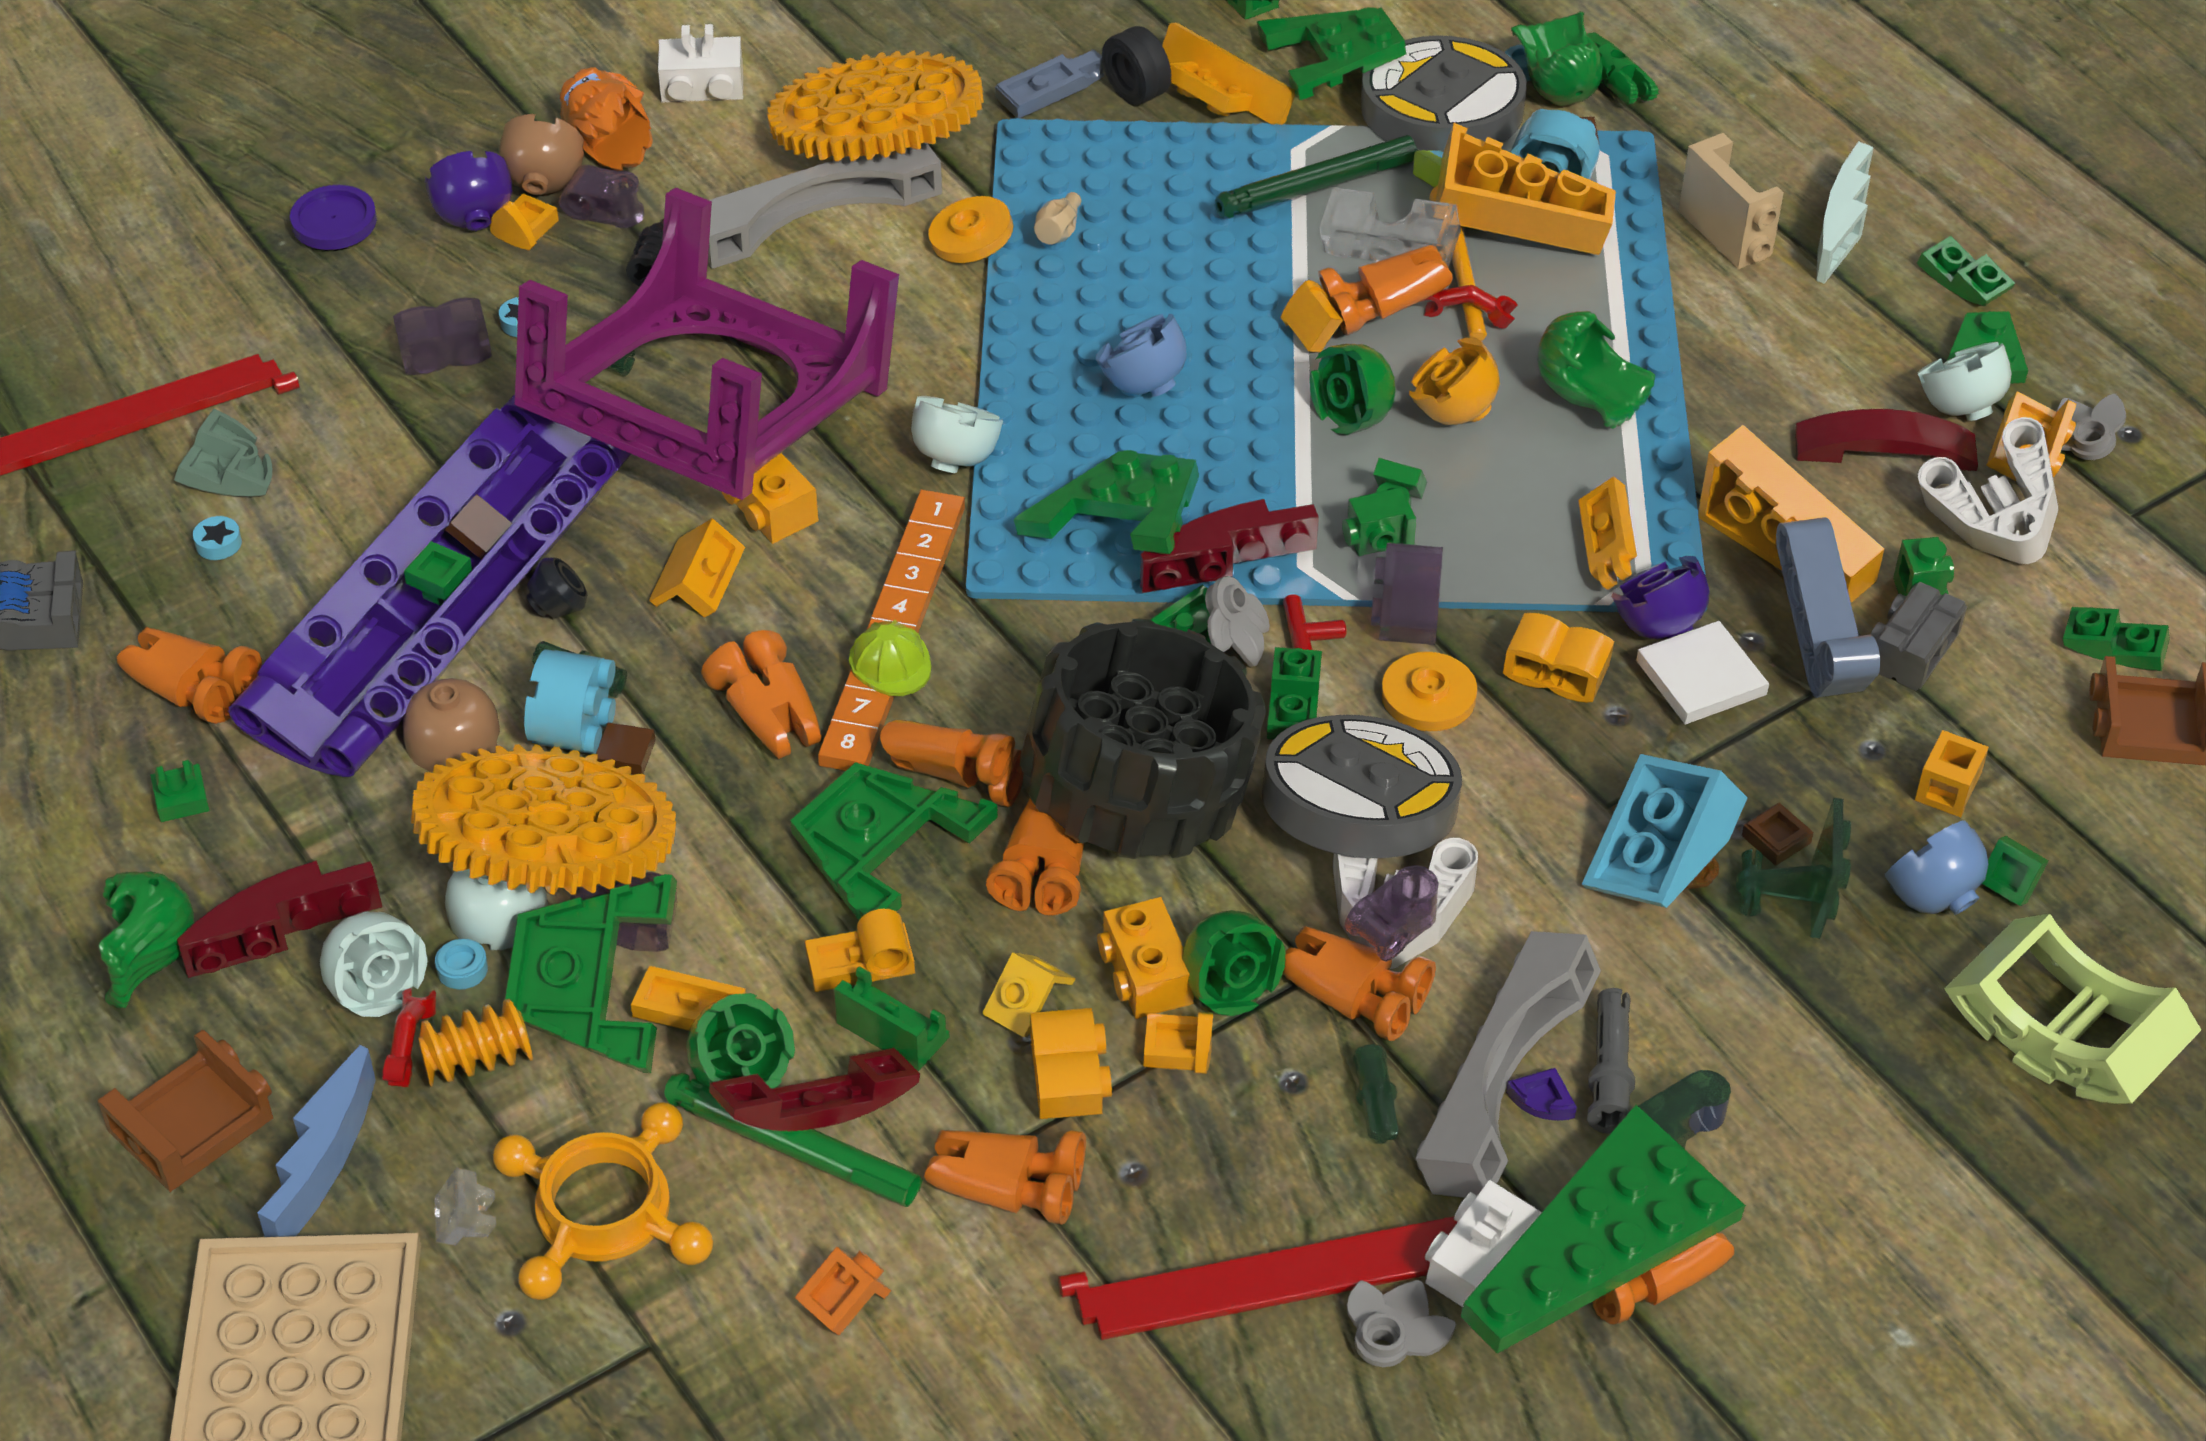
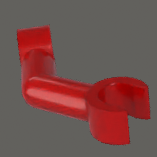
M1475 285L1444 289L1422 300H1431V302L1426 304L1424 316L1435 317L1442 313L1444 307L1471 303L1487 312V316L1492 324L1501 329H1506L1515 319L1510 313L1518 306L1508 296L1496 298Z
M412 988L406 989L402 993V1010L396 1018L391 1051L387 1055L383 1067L382 1079L388 1080V1085L409 1087L412 1077L411 1053L416 1025L420 1019L430 1018L436 1014L435 990L423 998L412 997Z

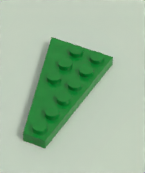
M1635 1105L1464 1301L1461 1318L1498 1354L1737 1223L1742 1219L1746 1205L1639 1106Z

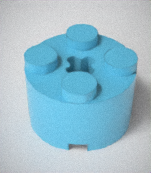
M1539 109L1532 113L1531 117L1520 128L1510 153L1522 158H1526L1527 154L1542 159V163L1548 169L1558 173L1565 169L1590 180L1599 158V143L1595 135L1596 128L1591 121L1581 119L1575 114L1562 110Z
M543 650L536 660L530 681L538 682L534 697L527 696L524 726L527 740L541 746H555L564 750L596 754L602 739V726H607L608 722L613 723L616 701L614 698H608L609 688L612 686L615 676V661L559 650Z

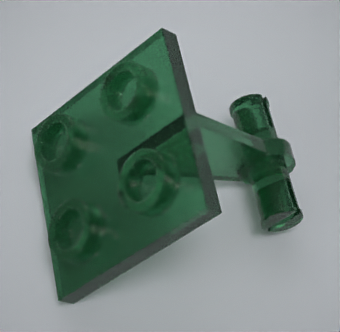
M1833 798L1811 866L1762 870L1763 854L1760 851H1755L1753 860V849L1742 853V872L1737 875L1736 888L1741 893L1740 912L1743 915L1747 916L1749 907L1750 916L1760 914L1761 894L1811 901L1810 937L1821 938L1827 919L1835 920L1839 906L1838 888L1846 889L1850 877L1851 861L1850 859L1843 858V850H1847L1851 834V821L1843 820L1844 799Z

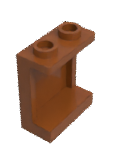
M2105 656L2100 673H2092L2089 687L2090 701H2097L2092 731L2093 736L2100 737L2102 757L2206 766V662H2202L2196 681L2117 675L2115 657Z
M203 1029L194 1035L198 1049L197 1053L133 1099L128 1101L114 1088L97 1100L108 1132L169 1192L175 1190L273 1119L268 1096L272 1094V1091L265 1078L255 1069L248 1072L240 1064L236 1052L225 1040L221 1039L216 1042Z

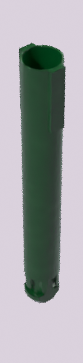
M1411 136L1398 137L1253 182L1228 192H1221L1215 199V208L1219 216L1227 219L1233 218L1234 215L1252 212L1414 161V153L1418 149Z

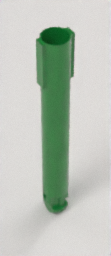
M674 1074L666 1084L664 1096L670 1104L674 1106L680 1104L686 1111L899 1205L909 1207L921 1189L923 1179H921L920 1175L817 1130L774 1131L739 1122L730 1116L711 1095L708 1088L699 1083L695 1078H692L690 1081L688 1074Z

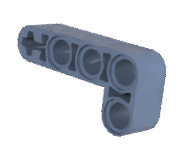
M1827 517L1778 524L1776 531L1778 555L1805 672L1813 696L1819 698L1864 691L1879 674V648L1871 634L1858 635L1838 546L1830 520Z

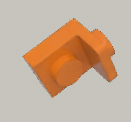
M836 1247L794 1298L827 1328L840 1335L874 1293L885 1299L892 1290L878 1279L884 1270L869 1256L859 1250L853 1257L839 1247Z

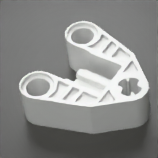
M2021 417L2014 419L2006 425L2003 430L2002 439L2009 467L2016 477L2017 485L2025 500H2019L2006 476L2000 478L1997 475L1988 478L1989 483L1981 486L1983 494L1995 513L1989 516L1971 483H1967L1958 465L1946 457H1936L1925 462L1919 469L1918 480L1926 507L1972 548L2019 564H2030L2042 558L2047 550L2058 513V503L2043 427L2035 419ZM2033 444L2031 447L2025 449L2019 448L2022 445ZM1940 484H1949L1944 488H1935Z
M1448 838L1436 845L1430 867L1425 872L1417 907L1409 905L1415 881L1414 879L1406 878L1405 871L1396 870L1395 875L1386 874L1380 899L1372 898L1378 858H1360L1334 853L1333 874L1339 923L1350 940L1390 953L1392 956L1390 969L1397 968L1436 945L1474 892L1478 852L1469 841L1461 838Z

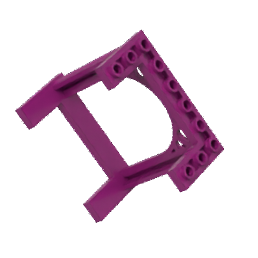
M675 187L665 195L662 246L654 265L642 285L620 309L568 344H566L568 295L533 280H528L519 286L515 405L743 500L752 493L754 473L862 391L879 396L887 390L899 274L864 260L854 264L851 270L845 333L707 279L712 201ZM703 333L729 336L781 357L792 368L798 384L790 398L758 421L762 373L721 358L712 365L707 433L585 382L635 348L649 341L678 334Z

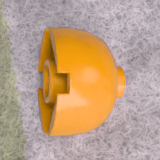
M1476 337L1457 340L1461 348L1455 349L1451 353L1445 347L1440 349L1424 362L1413 376L1411 383L1416 389L1415 392L1409 391V396L1434 421L1444 425L1464 424L1469 421L1477 422L1490 412L1491 404L1495 400L1500 386L1498 365L1486 346Z

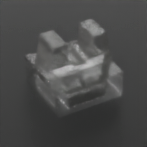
M456 1168L435 1196L436 1242L456 1246L462 1237H488L496 1227L495 1216L485 1215L479 1211H487L495 1200V1190L477 1184V1173L475 1171Z

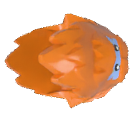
M584 68L563 84L560 93L561 118L575 127L584 139L583 150L598 163L614 171L621 172L623 167L638 166L644 159L646 149L650 148L653 142L650 132V121L641 104L645 93L637 89L623 75L598 70L597 68Z

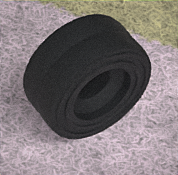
M1133 26L1106 40L1102 48V61L1106 76L1115 92L1128 104H1144L1164 94L1169 89L1171 84L1170 63L1163 46L1151 31L1142 26Z

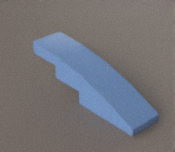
M362 1045L358 1046L294 1116L293 1120L299 1139L276 1164L281 1187L258 1211L264 1237L297 1236L317 1211L341 1172L363 1125L376 1081L369 1050Z

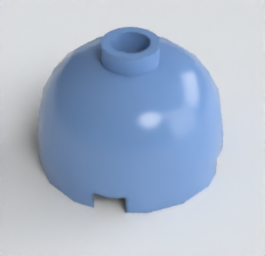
M1170 313L1166 320L1163 314H1159L1126 329L1119 334L1122 341L1117 347L1112 349L1108 342L1096 354V361L1105 376L1115 387L1123 392L1136 395L1151 392L1154 397L1164 394L1175 386L1176 382L1173 378L1183 369L1187 358L1186 340L1175 317Z
M1965 820L1952 824L1926 839L1929 844L1916 853L1912 849L1885 873V878L1890 883V887L1907 906L1918 912L1936 914L1950 908L1953 914L1957 915L1979 900L1975 890L1986 878L1989 865L1987 851L1978 834Z

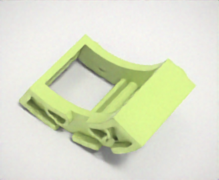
M2051 914L2014 919L1944 988L1955 1006L1981 1036L1988 1041L1994 1035L2016 1054L2012 1060L2013 1063L2049 1085L2055 1079L2076 1087V1096L2098 1102L2114 1104L2133 1103L2201 1031L2187 1003L2182 999L2176 987L2160 988L2142 985L2107 970L2081 951L2065 935ZM2028 949L2052 975L2077 994L2046 1027L2026 1013L1997 981ZM2104 1012L2131 1024L2129 1029L2110 1048L2093 1047L2076 1042Z

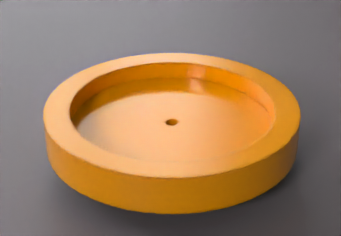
M988 196L969 197L950 204L936 215L929 227V239L934 252L940 258L953 263L974 262L994 254L1007 243L1013 232V220L1008 207L999 199Z
M1416 652L1397 659L1388 667L1382 681L1381 697L1387 712L1399 723L1421 731H1442L1458 726L1471 715L1476 704L1477 683L1470 669L1456 658L1438 652Z

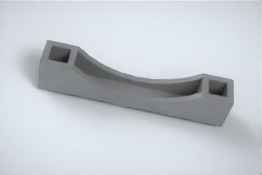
M921 143V149L919 150L909 147L906 148L905 154L892 151L889 157L886 158L881 154H875L871 160H867L865 156H860L855 161H850L849 156H845L839 161L833 160L709 200L712 201L708 264L711 269L750 257L759 245L773 232L789 222L814 211L858 203H883L907 206L941 195V161L927 143Z
M1531 931L1524 947L1516 955L1514 966L1503 988L1497 992L1495 1003L1484 1025L1479 1028L1476 1041L1465 1062L1460 1065L1457 1078L1446 1100L1440 1104L1437 1117L1426 1139L1419 1145L1416 1156L1417 1164L1432 1194L1465 1198L1470 1192L1478 1196L1489 1180L1497 1184L1508 1162L1501 1144L1498 1124L1501 1100L1507 1083L1522 1058L1542 1036L1559 1022L1584 1007L1601 972L1587 935Z

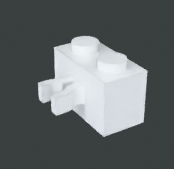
M705 24V36L702 38H694L690 34V25H682V39H659L658 73L662 102L743 99V62L740 36L714 37L713 24Z
M1489 1180L1478 1196L1470 1192L1462 1201L1454 1216V1220L1458 1223L1450 1234L1447 1235L1441 1231L1430 1245L1425 1255V1259L1430 1262L1426 1284L1463 1307L1464 1301L1542 1212Z

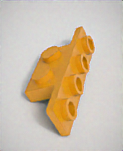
M1169 24L1162 46L1171 67V83L1177 86L1176 90L1180 94L1190 98H1199L1207 103L1208 110L1218 115L1229 116L1233 112L1249 111L1269 124H1285L1296 94L1293 88L1181 24Z

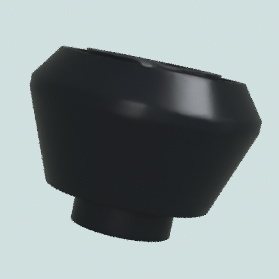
M543 558L528 582L530 593L527 594V600L532 608L543 617L549 614L554 618H558L585 608L588 593L583 582L575 571L559 558Z

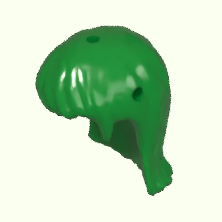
M1583 11L1567 17L1555 18L1552 21H1545L1542 24L1536 23L1535 25L1530 24L1527 26L1520 24L1511 27L1512 35L1518 37L1524 47L1531 82L1536 91L1545 100L1559 106L1571 105L1585 101L1597 90L1602 78L1603 65L1597 45L1586 34Z
M1579 311L1561 315L1547 326L1538 345L1537 362L1542 378L1556 394L1569 403L1598 411L1603 418L1605 427L1614 429L1616 426H1621L1625 421H1629L1632 418L1634 412L1638 411L1641 405H1645L1654 386L1655 374L1621 358L1604 338L1605 336L1615 340V335L1594 313Z
M132 871L116 873L113 877H108L103 886L102 896L106 899L105 904L112 908V917L119 923V926L100 941L98 948L101 960L106 964L107 972L110 975L109 979L112 982L110 989L105 994V1001L110 1006L114 1005L119 1009L127 1007L134 990L143 980L160 972L181 955L177 939L194 924V912L188 894L177 882L157 872Z

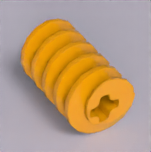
M510 999L503 1001L502 1013L499 1017L489 1004L483 1005L480 1022L475 1019L469 1009L463 1010L460 1027L455 1025L449 1015H444L441 1018V1027L438 1033L428 1020L421 1022L418 1041L430 1088L433 1087L435 1071L437 1070L442 1073L448 1083L453 1082L456 1065H460L468 1077L474 1076L476 1060L479 1059L489 1072L495 1071L496 1055L498 1054L503 1056L509 1066H514L517 1049H522L528 1059L533 1061L532 1050L521 1011H518Z

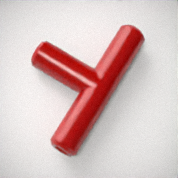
M1291 594L1284 598L1283 605L1293 648L1312 650L1311 641L1345 638L1347 634L1345 621L1332 620L1306 623L1301 597Z

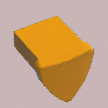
M523 193L514 202L508 201L493 214L490 231L495 237L508 244L531 250L537 244L536 241L559 221L557 207Z
M1311 280L1305 281L1296 290L1280 317L1286 326H1290L1309 352H1321L1343 321L1342 317L1330 303L1328 295L1322 287Z
M1198 1012V1017L1147 1013L1144 1067L1195 1070V1073L1206 1074L1212 1052L1213 1013Z

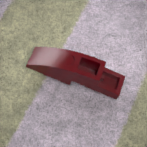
M1261 499L1217 510L1182 525L1180 532L1174 533L1175 546L1170 554L1148 551L1141 553L1140 587L1142 593L1212 582L1226 576L1232 577L1234 563L1317 549L1319 516L1314 504L1269 511L1265 500Z
M316 860L266 878L233 895L197 920L177 939L188 978L205 973H213L226 967L254 959H263L272 954L288 950L286 934L308 930L321 924L381 908L382 902L372 863L369 861L321 875Z

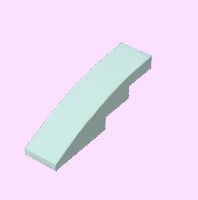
M1859 141L1843 163L1830 191L1817 252V281L1825 284L1862 236L1868 207L1865 202L1871 177L1868 175L1874 147Z

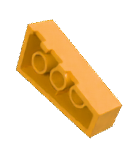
M1453 123L1442 155L1433 220L1600 255L1613 223L1615 190L1565 169L1561 173L1548 169L1542 163V159L1527 154L1526 158L1517 156L1503 150V143L1489 137L1484 142L1466 134L1468 128Z
M1744 425L1709 451L1698 510L1699 519L1782 570L1776 544L1778 524L1827 517L1834 530L1850 602L1852 603L1877 582L1884 548Z

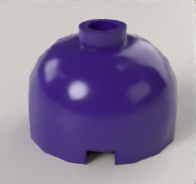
M464 151L447 156L435 163L430 168L431 177L429 179L425 177V185L429 200L436 213L445 222L459 228H467L473 231L487 228L491 224L493 214L510 201L512 195V179L504 157L494 152L485 151L487 158H474L472 151Z
M1695 556L1679 557L1682 566L1672 569L1668 568L1666 561L1648 568L1620 585L1623 592L1622 596L1616 593L1612 594L1611 597L1618 612L1632 631L1639 636L1650 639L1665 637L1669 639L1694 630L1692 625L1702 618L1709 604L1710 592L1706 576Z

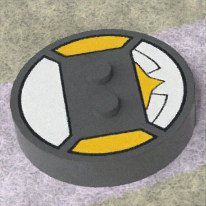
M1423 36L1405 40L1406 55L1363 73L1361 93L1362 116L1371 130L1386 141L1409 135L1413 138L1418 150H1440L1444 152L1453 123L1468 128L1466 134L1484 142L1489 137L1503 143L1516 133L1523 121L1526 97V78L1523 70L1509 55L1480 41L1455 36Z
M1364 715L1323 716L1297 723L1281 732L1272 741L1266 753L1262 800L1265 809L1275 823L1293 837L1313 847L1336 854L1360 858L1399 857L1432 847L1445 838L1452 830L1457 818L1462 787V773L1458 762L1447 748L1431 736L1411 726L1388 719Z

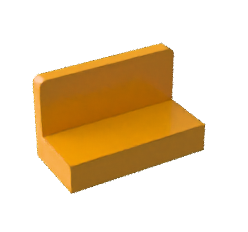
M711 518L677 540L649 601L657 607L678 595L704 618L716 612L745 546Z

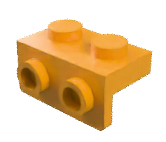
M2017 391L2008 401L1986 466L2016 481V477L2007 461L2002 434L2006 425L2014 419L2030 417L2037 420L2043 427L2054 478L2065 459V455L2060 453L2062 446L2070 439L2076 427V422L2071 420L2076 403L2068 399L2056 412ZM2033 444L2022 445L2019 448L2025 449L2031 447Z

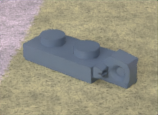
M1095 49L1074 59H1067L1062 54L998 83L995 86L996 99L1016 118H1022L1083 90L1104 77L1102 56Z

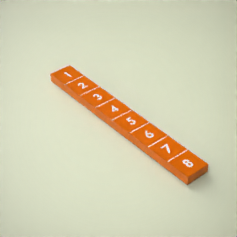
M920 490L867 629L874 622L880 623L896 620L898 623L912 628L919 633L964 513L965 497ZM851 670L818 754L819 766L844 771L855 762L869 766L895 696H888L868 687L856 678Z

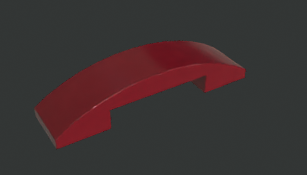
M1856 409L1816 416L1798 422L1795 426L1797 461L1842 463L1844 450L1930 455L1931 459L1946 457L1953 460L1960 470L1977 471L1978 469L1975 433L1951 421L1923 413L1894 409Z
M895 1048L850 1056L846 1075L771 1089L758 1074L711 1082L709 1092L733 1119L746 1125L774 1131H802L841 1124L873 1112L917 1085L920 1080V1073Z

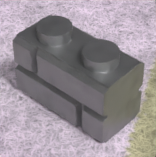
M1922 582L1915 584L1907 596L1898 594L1888 612L1887 619L1889 621L1887 624L1878 622L1871 632L1879 648V674L1889 679L1894 677L1898 683L1915 691L1921 689L1961 632L1967 609L1965 601L1947 593L1941 595L1938 589Z

